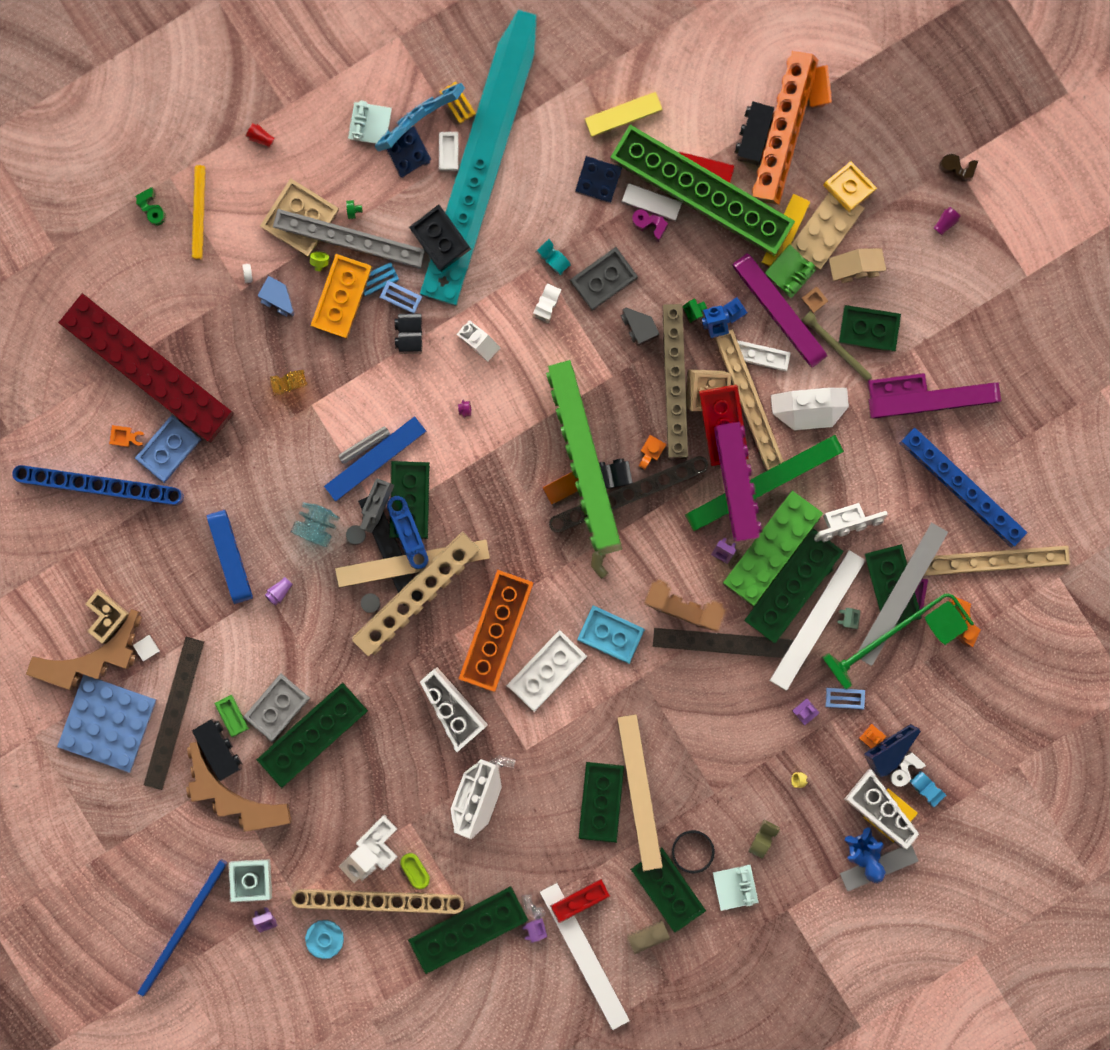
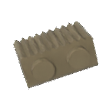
M662 920L627 935L634 954L670 939Z

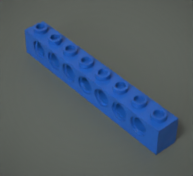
M915 427L899 442L905 450L1009 547H1015L1028 533Z

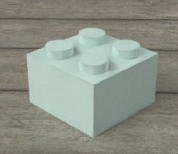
M270 859L229 862L231 902L270 900L272 898Z

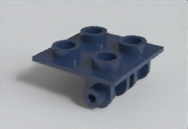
M415 126L409 128L391 148L387 149L401 178L422 165L430 164V160H432Z
M586 156L575 192L611 203L622 167Z

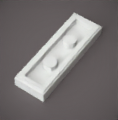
M629 183L622 199L623 203L676 221L682 202Z
M737 340L746 363L787 372L791 352Z

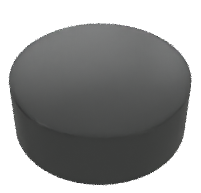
M353 525L348 528L346 537L350 543L358 545L365 540L366 533L360 526Z
M366 594L361 599V607L368 613L376 612L380 607V599L375 594Z

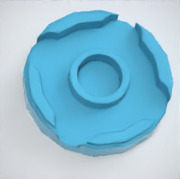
M320 920L312 924L307 930L305 942L307 949L313 956L320 959H328L337 955L342 949L344 935L340 926L335 922Z

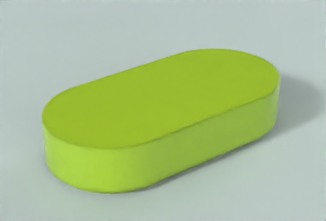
M413 853L405 854L401 858L400 865L410 883L416 889L426 888L430 882V876L422 862Z

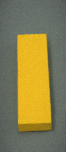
M795 194L792 195L784 215L794 220L795 224L776 256L774 257L766 252L761 262L762 264L770 267L787 246L791 245L811 201Z

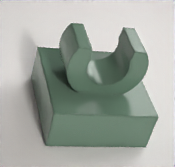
M853 608L839 610V613L844 614L845 617L843 621L838 620L837 623L842 624L843 627L858 629L861 610Z

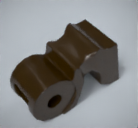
M947 154L942 158L939 166L942 172H953L954 177L959 178L962 182L971 181L979 160L970 161L966 169H963L959 156Z

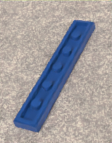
M414 416L324 486L335 501H338L427 431Z

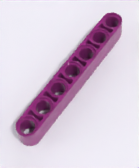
M748 253L732 264L736 273L811 368L828 357L818 341Z
M999 382L868 399L871 419L1002 402Z

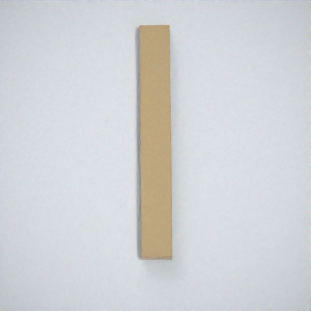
M731 329L729 334L715 337L727 371L732 374V384H737L742 410L765 470L768 471L784 461L734 331Z
M487 540L475 541L474 543L479 547V555L472 562L490 559ZM444 548L426 551L429 559L428 564ZM457 550L453 554V557L457 560L462 559L464 556L461 550ZM416 554L413 557L417 565H421L424 561L421 554ZM406 555L335 568L339 587L417 573L424 569H414L411 567ZM442 564L439 568L449 567V565Z
M1069 546L934 556L924 576L1070 565Z
M637 714L618 717L643 871L663 868Z

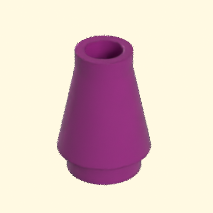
M951 207L947 210L945 209L934 229L940 235H943L948 229L959 222L958 219L961 215Z

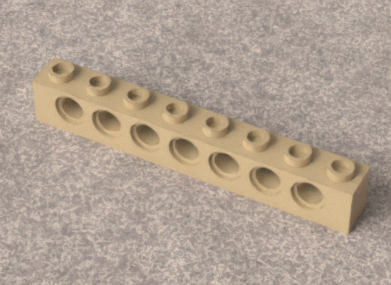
M462 531L352 637V641L368 657L371 654L375 655L382 648L380 645L385 640L389 642L396 635L394 631L399 627L401 629L405 627L410 621L408 618L413 613L417 615L423 609L422 605L427 600L430 602L436 597V591L440 587L445 588L451 582L449 578L454 574L458 575L465 568L463 565L468 560L472 562L479 555V547ZM457 550H461L464 553L463 558L460 560L453 557L454 552ZM442 564L450 566V570L447 573L440 572L439 567ZM433 577L436 579V584L428 586L425 583L426 579ZM416 590L422 592V597L418 600L413 599L411 596ZM406 604L409 609L407 612L401 613L398 611V606ZM387 617L395 620L392 626L384 624V620ZM375 630L381 633L380 638L376 640L370 637V633Z

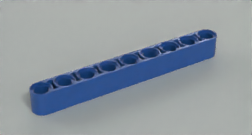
M25 465L16 466L12 472V476L17 482L29 485L174 506L180 505L184 500V494L180 489L169 486ZM25 469L27 476L24 479H20L19 472ZM41 472H44L46 475L43 482H39L37 478ZM63 475L65 481L63 484L58 485L56 479L58 476ZM83 478V486L77 488L75 485L76 480ZM101 480L103 487L101 490L96 491L94 484L96 481ZM120 483L122 486L121 491L114 493L113 486ZM135 486H139L141 489L140 494L137 496L132 494V489ZM153 489H159L160 495L156 499L151 497ZM177 491L179 498L177 501L172 502L170 494Z

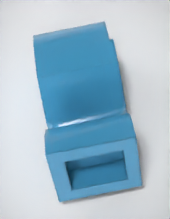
M921 770L909 781L919 794L927 798V802L931 807H935L946 796Z

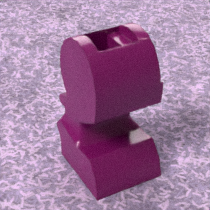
M642 209L633 213V224L638 230L644 231L650 226L656 227L654 238L659 243L668 227V223L664 218L654 214L649 217L648 213Z

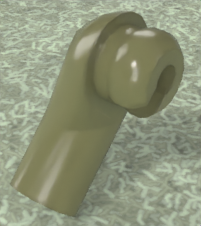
M596 551L592 554L591 567L602 579L608 574L602 566L606 554L600 556L599 552Z

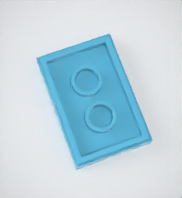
M593 605L577 640L630 664L645 629Z

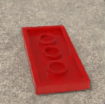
M737 384L699 391L711 466L720 465L714 427L740 422V426H744ZM746 437L742 438L743 445H747Z

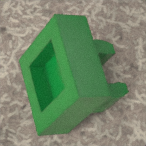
M693 299L684 304L682 308L689 323H693L703 316L702 312L707 309L705 302L697 304L696 299Z

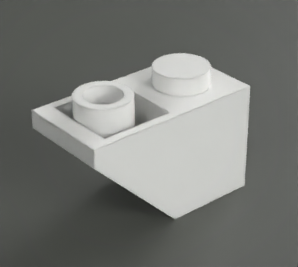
M470 320L457 333L467 345L487 362L501 348L487 333Z

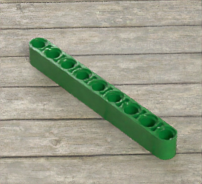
M836 435L752 478L750 484L754 483L755 495H752L753 500L843 453L844 450ZM725 493L685 514L693 532L729 513Z

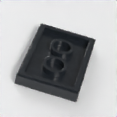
M439 204L409 226L440 272L471 250V247Z

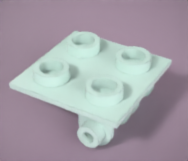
M366 101L354 102L348 139L376 144L388 131L392 108L367 104Z
M751 865L713 872L721 911L759 903Z

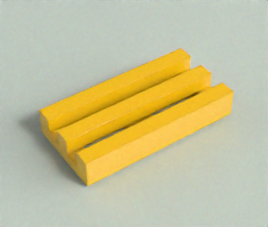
M455 81L454 83H452V85L447 86L445 89H447V88H449V87H451V86L456 85V84H457L456 81ZM463 92L460 97L468 108L469 114L466 113L458 99L454 101L463 114V118L459 116L451 102L447 103L459 124L476 115Z

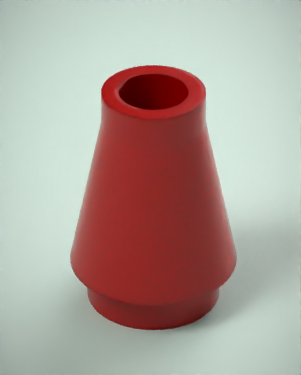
M254 123L251 124L245 135L249 138V141L265 145L269 148L275 139L259 124L256 125Z

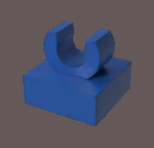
M738 297L722 306L724 313L728 312L731 324L748 313Z

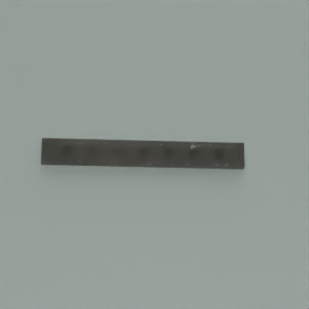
M654 628L652 647L783 658L794 640L779 638L774 644L766 637Z
M185 637L144 781L145 786L159 790L164 788L205 641Z

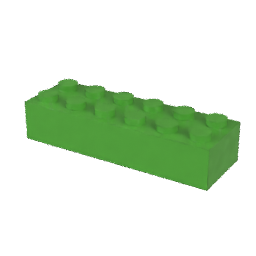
M792 490L763 528L759 538L754 540L725 579L723 585L754 607L822 517L823 512Z

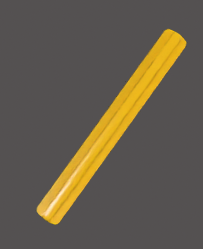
M196 165L194 168L193 259L203 258L205 167L203 165Z

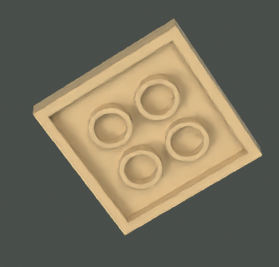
M290 178L260 227L309 257L319 240L273 228L277 210L281 209L331 223L339 208Z

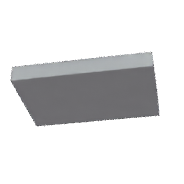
M280 673L243 718L273 742L310 697Z

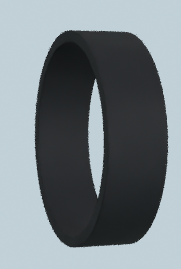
M689 830L681 833L675 839L672 846V857L681 870L687 873H700L706 870L713 862L715 855L714 845L711 839L703 832ZM689 833H698L705 836L712 847L710 861L699 870L684 869L675 859L674 850L676 843L682 836Z

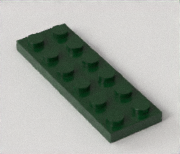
M814 528L744 620L774 644L844 552L830 540L815 542L814 537L818 534V531Z
M342 682L256 760L274 781L283 788L364 716L368 710Z
M509 886L413 936L408 941L426 975L524 924L529 919L512 886Z

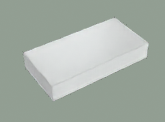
M439 132V171H458V132Z

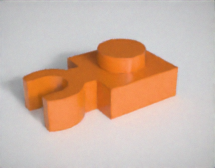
M112 425L109 444L130 447V442H133L137 446H143V443L137 442L136 438L139 435L145 436V433L141 431L132 433V428Z

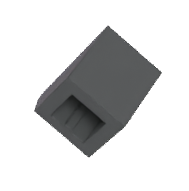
M629 308L622 310L621 318L624 325H629L631 332H629V336L633 343L637 342L639 346L659 337L658 329L651 316Z

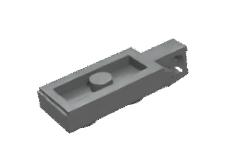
M378 478L375 480L361 512L363 514V521L360 526L362 530L369 533L373 532L395 485Z

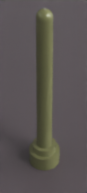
M811 311L801 320L805 326L811 327L866 381L872 379V375L816 322V316Z

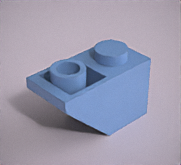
M268 276L258 294V297L261 299L260 303L269 308L271 305L278 308L277 312L286 317L288 314L293 316L295 313L286 285Z

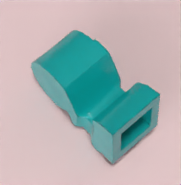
M547 239L535 252L561 276L571 266V263L560 251L555 250L552 241Z

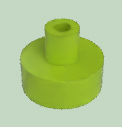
M313 252L310 254V264L315 266V271H322V267L328 266V254L324 252Z

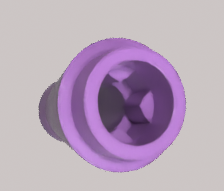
M284 577L266 590L267 593L264 596L276 606L282 602L293 584Z

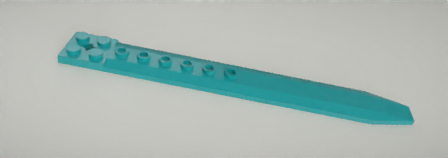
M518 9L498 42L447 205L446 214L471 247V250L442 272L439 271L432 259H430L420 291L422 296L457 306L535 55L537 18L535 14ZM447 277L446 280L449 281V284H445L442 287L438 280Z

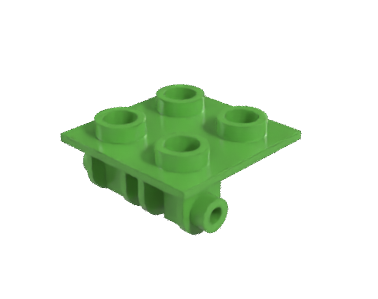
M789 244L766 270L765 274L792 298L816 269L812 262L804 259Z

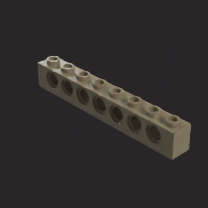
M665 304L662 307L668 459H687L682 304Z

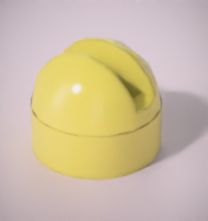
M795 772L791 779L793 787H805L808 784L806 782L808 777L804 773Z

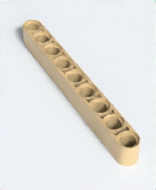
M299 889L293 893L291 898L293 905L298 908L453 914L461 912L465 904L464 899L456 894ZM298 893L305 895V903L297 902L296 895ZM317 894H322L325 897L324 904H318L315 901ZM342 895L345 899L344 904H336L335 896ZM357 895L362 896L364 904L356 905L354 897ZM380 896L383 899V905H374L373 898ZM400 897L403 900L402 906L395 907L392 903L393 898ZM413 898H420L422 906L419 908L412 905ZM434 898L440 899L441 907L433 908L431 900ZM458 899L461 902L460 908L453 909L450 906V901Z

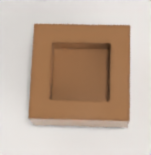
M817 286L801 298L813 314L828 302Z

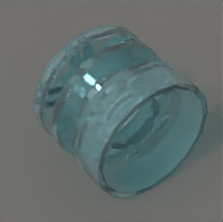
M303 502L301 507L309 511L308 513L298 512L300 516L305 518V521H295L291 533L328 548L332 535L326 532V528L336 529L337 526L329 523L331 519L339 522L340 517L325 507Z

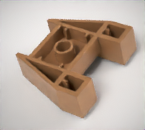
M657 579V582H652L644 602L645 605L698 627L716 632L719 630L726 609L722 608L723 604L712 600V603H706L700 609V604L692 601L689 604L682 602L683 598L673 594L669 597L668 595L671 588L667 587L669 583Z

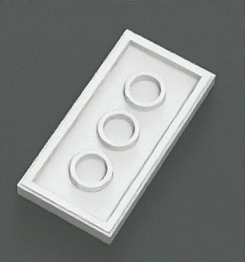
M559 630L507 684V687L535 712L587 656Z

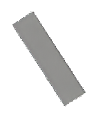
M912 844L908 849L899 847L881 855L879 863L883 865L886 871L885 875L918 862ZM858 865L840 873L847 891L870 882L866 878L865 868Z

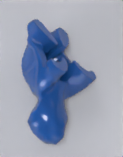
M869 827L865 828L863 834L857 837L847 836L845 842L849 845L851 855L847 857L848 860L865 868L867 880L873 883H880L884 879L886 872L883 865L879 863L881 850L884 846L883 843L877 842L872 836V830Z

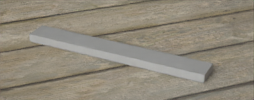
M281 209L277 210L273 224L275 229L420 269L425 254V249Z
M931 522L858 652L895 627L948 531ZM885 642L860 660L872 666Z

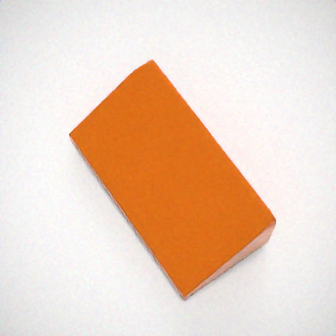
M828 65L816 67L809 94L810 107H823L832 103Z
M573 472L543 487L551 505L578 491L575 482L579 480L574 477Z

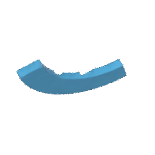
M459 83L443 90V95L436 99L431 97L407 113L397 122L398 126L392 132L388 130L374 146L379 152L391 148L419 120L439 107L457 100L465 89L463 84Z

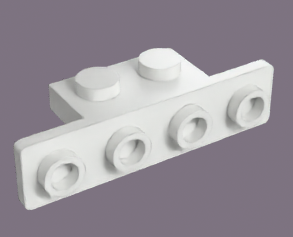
M858 503L825 513L823 517L828 529L818 532L814 537L815 542L820 540L826 542L836 535L842 537L855 529L856 531H861L867 528L868 525H880L888 515L887 511L865 517Z

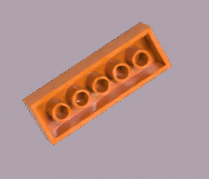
M497 570L459 676L460 680L496 692L534 582Z

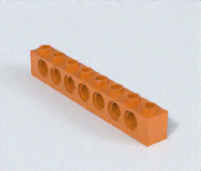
M792 51L791 56L787 59V70L782 78V89L777 96L776 111L773 112L771 129L767 133V144L762 151L763 159L757 169V181L752 188V196L765 203L780 205L812 87L815 69L819 61L811 53ZM802 70L801 74L796 76V73ZM797 88L796 92L791 94V91ZM792 106L791 110L786 113L787 108ZM787 124V127L781 131L782 126ZM782 142L781 147L776 149V146ZM777 161L776 165L771 167L772 163ZM772 179V182L766 186L767 181Z

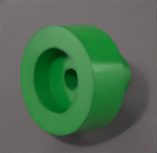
M354 200L346 201L348 220L356 219V213L363 212L362 205H355Z

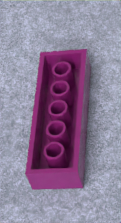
M740 422L714 427L733 541L759 538L762 528L760 521L757 522L756 514H759L757 502H753L752 495H755L754 483L750 484L749 476L752 475L751 465L746 462V457L749 456L747 445H743L742 438L745 437L744 426H740Z

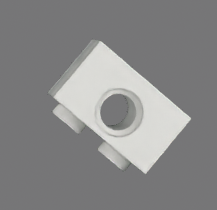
M363 843L338 867L355 883L358 879L363 881L376 869L374 864L379 860Z

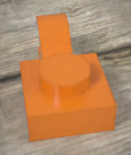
M650 435L640 451L645 456L640 462L639 467L645 470L651 459L657 461L666 443Z

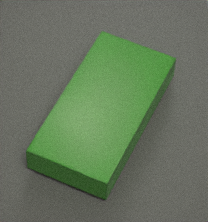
M233 695L214 703L231 738L249 729Z

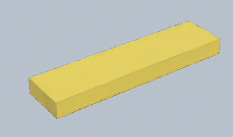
M656 92L587 117L585 122L591 137L660 112L662 107Z

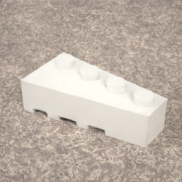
M438 667L420 681L456 752L488 725Z
M871 769L866 771L844 798L846 802L903 849H908L919 835Z

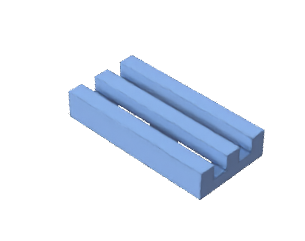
M387 280L380 298L414 314L422 296ZM389 286L417 298L416 302L388 289ZM386 292L414 305L413 308L385 296Z
M826 688L825 707L864 709L865 690ZM831 692L861 694V697L830 696ZM830 700L861 702L860 705L832 704Z

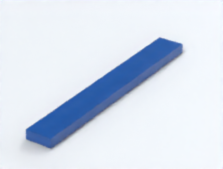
M223 859L219 860L137 994L143 997L148 993L228 862Z

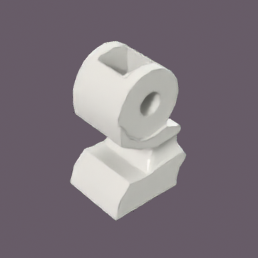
M547 283L539 303L535 307L533 317L549 323L552 308H555L562 289Z
M909 752L900 762V768L891 772L890 780L896 786H904L911 780L908 771L910 765L917 769L923 768L926 765L912 752Z

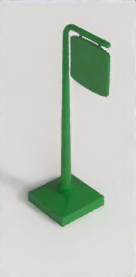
M946 593L847 660L843 659L839 662L829 653L822 656V658L843 688L847 690L852 686L847 673L850 666L942 599L949 597L956 605L946 601L925 616L928 626L942 644L946 645L968 629L965 621H968L971 626L974 623L956 597ZM956 606L959 608V610L962 612V614H963L964 617L966 618L965 620L963 619V617L961 616V614L958 612V610L955 608Z

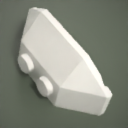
M847 388L798 390L771 395L772 414L794 431L833 427L849 407Z
M481 759L477 764L464 772L451 807L455 833L472 839L489 824L502 788L497 765Z

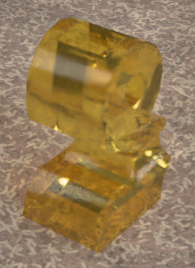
M304 370L289 372L282 378L271 376L269 380L274 396L307 386L308 382H306Z

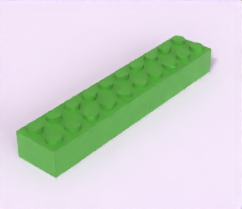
M629 125L610 157L612 162L774 257L795 224V221L632 125Z
M570 360L548 366L549 372L546 373L550 387L554 388L551 394L555 406H559L556 409L560 424H564L561 427L565 442L569 443L565 445L570 460L574 461L570 465L574 477L579 480L575 483L580 497L583 496V500H580L584 514H588L589 517L585 520L589 532L593 533V536L590 537L595 552H599L600 556L623 550L572 363Z

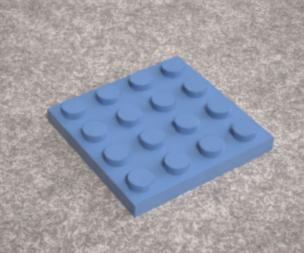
M83 674L57 747L130 773L157 700Z

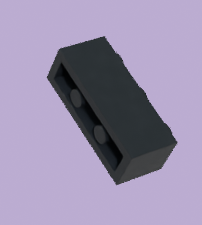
M752 101L751 107L747 106L744 117L748 119L746 125L742 124L739 135L743 137L741 143L737 142L734 152L738 154L736 160L759 165L775 107Z
M211 719L191 730L219 781L242 769L240 766L242 761L237 754H233L231 750L233 745L228 737L225 738L222 731L224 729L219 721Z

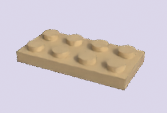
M829 192L791 246L804 259L812 262L815 268L821 270L865 208L859 204L852 211L848 212Z

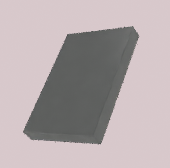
M615 247L571 278L570 282L591 311H593L638 279V276L618 248Z

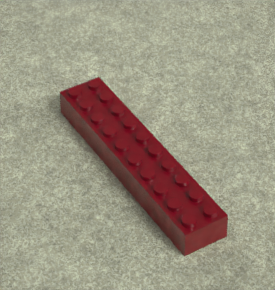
M81 293L58 322L208 442L211 443L234 415L230 409L83 293Z

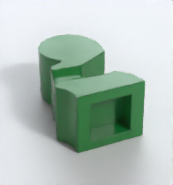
M151 187L135 195L137 199L136 204L145 214L147 213L148 220L155 226L162 225L166 217L164 210L160 205L148 204L150 200L155 198L154 188Z

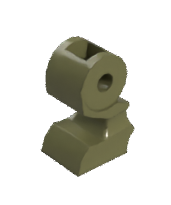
M764 819L748 852L763 859L771 846L772 837L777 836L780 827Z

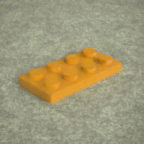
M336 254L310 326L347 339L372 266Z

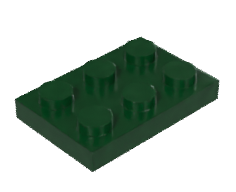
M844 305L838 343L895 352L901 314Z

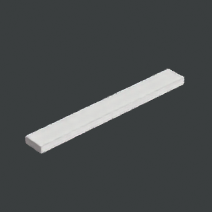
M850 550L847 552L769 681L785 691L788 689L864 564L865 559Z
M555 883L540 891L612 1030L629 1022L630 1020L575 916L558 923L550 905L565 898L558 884Z

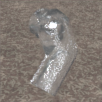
M497 756L490 763L497 765L499 769L503 766L514 769L516 759Z
M531 894L523 895L522 900L525 913L534 919L544 917V908L533 905Z

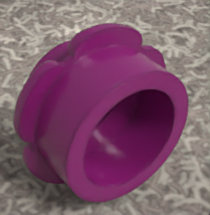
M462 400V403L458 404L459 415H463V418L472 415L470 401Z

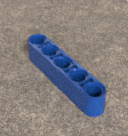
M226 510L208 514V524L234 605L253 599Z

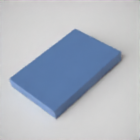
M171 415L135 459L165 483L202 439L175 416Z

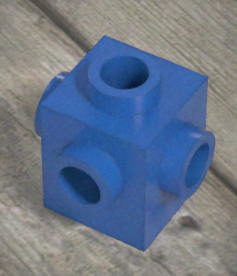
M722 305L703 310L704 318H701L704 330H708L710 338L729 334L728 323H730L728 312L724 313Z

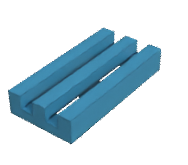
M390 262L372 271L369 278L389 268L391 270L368 281L366 287L391 275L394 278L389 281L393 283L399 281L392 263ZM387 281L369 290H366L365 287V297L384 288Z

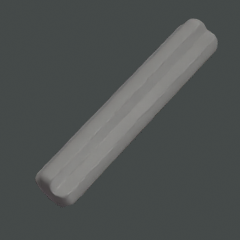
M382 427L339 454L340 461L343 464L347 463L387 438L390 432L386 427Z

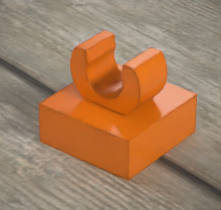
M870 724L859 737L870 749L880 744L886 738L873 724Z

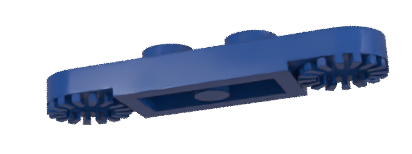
M394 496L387 503L388 512L410 566L414 569H422L428 564V555L407 502L400 496ZM398 500L402 503L400 511L392 509L393 501ZM416 554L423 556L424 561L421 565L415 564L413 560Z

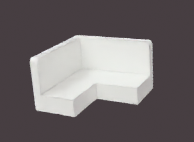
M383 815L356 843L358 846L364 843L379 861L376 864L383 871L397 857L384 843L397 830L387 819L386 815Z

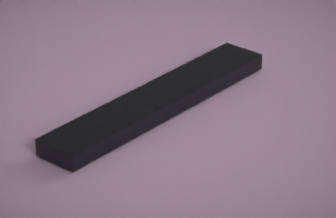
M368 497L358 501L362 510ZM383 511L378 524H376L372 532L383 559L402 556L396 539L389 538V523ZM411 574L391 577L398 593L413 579ZM418 590L414 591L411 595L415 600L421 598Z

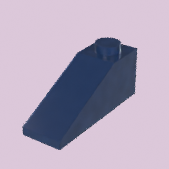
M910 724L865 752L864 756L873 773L879 777H885L897 768L920 734V729Z

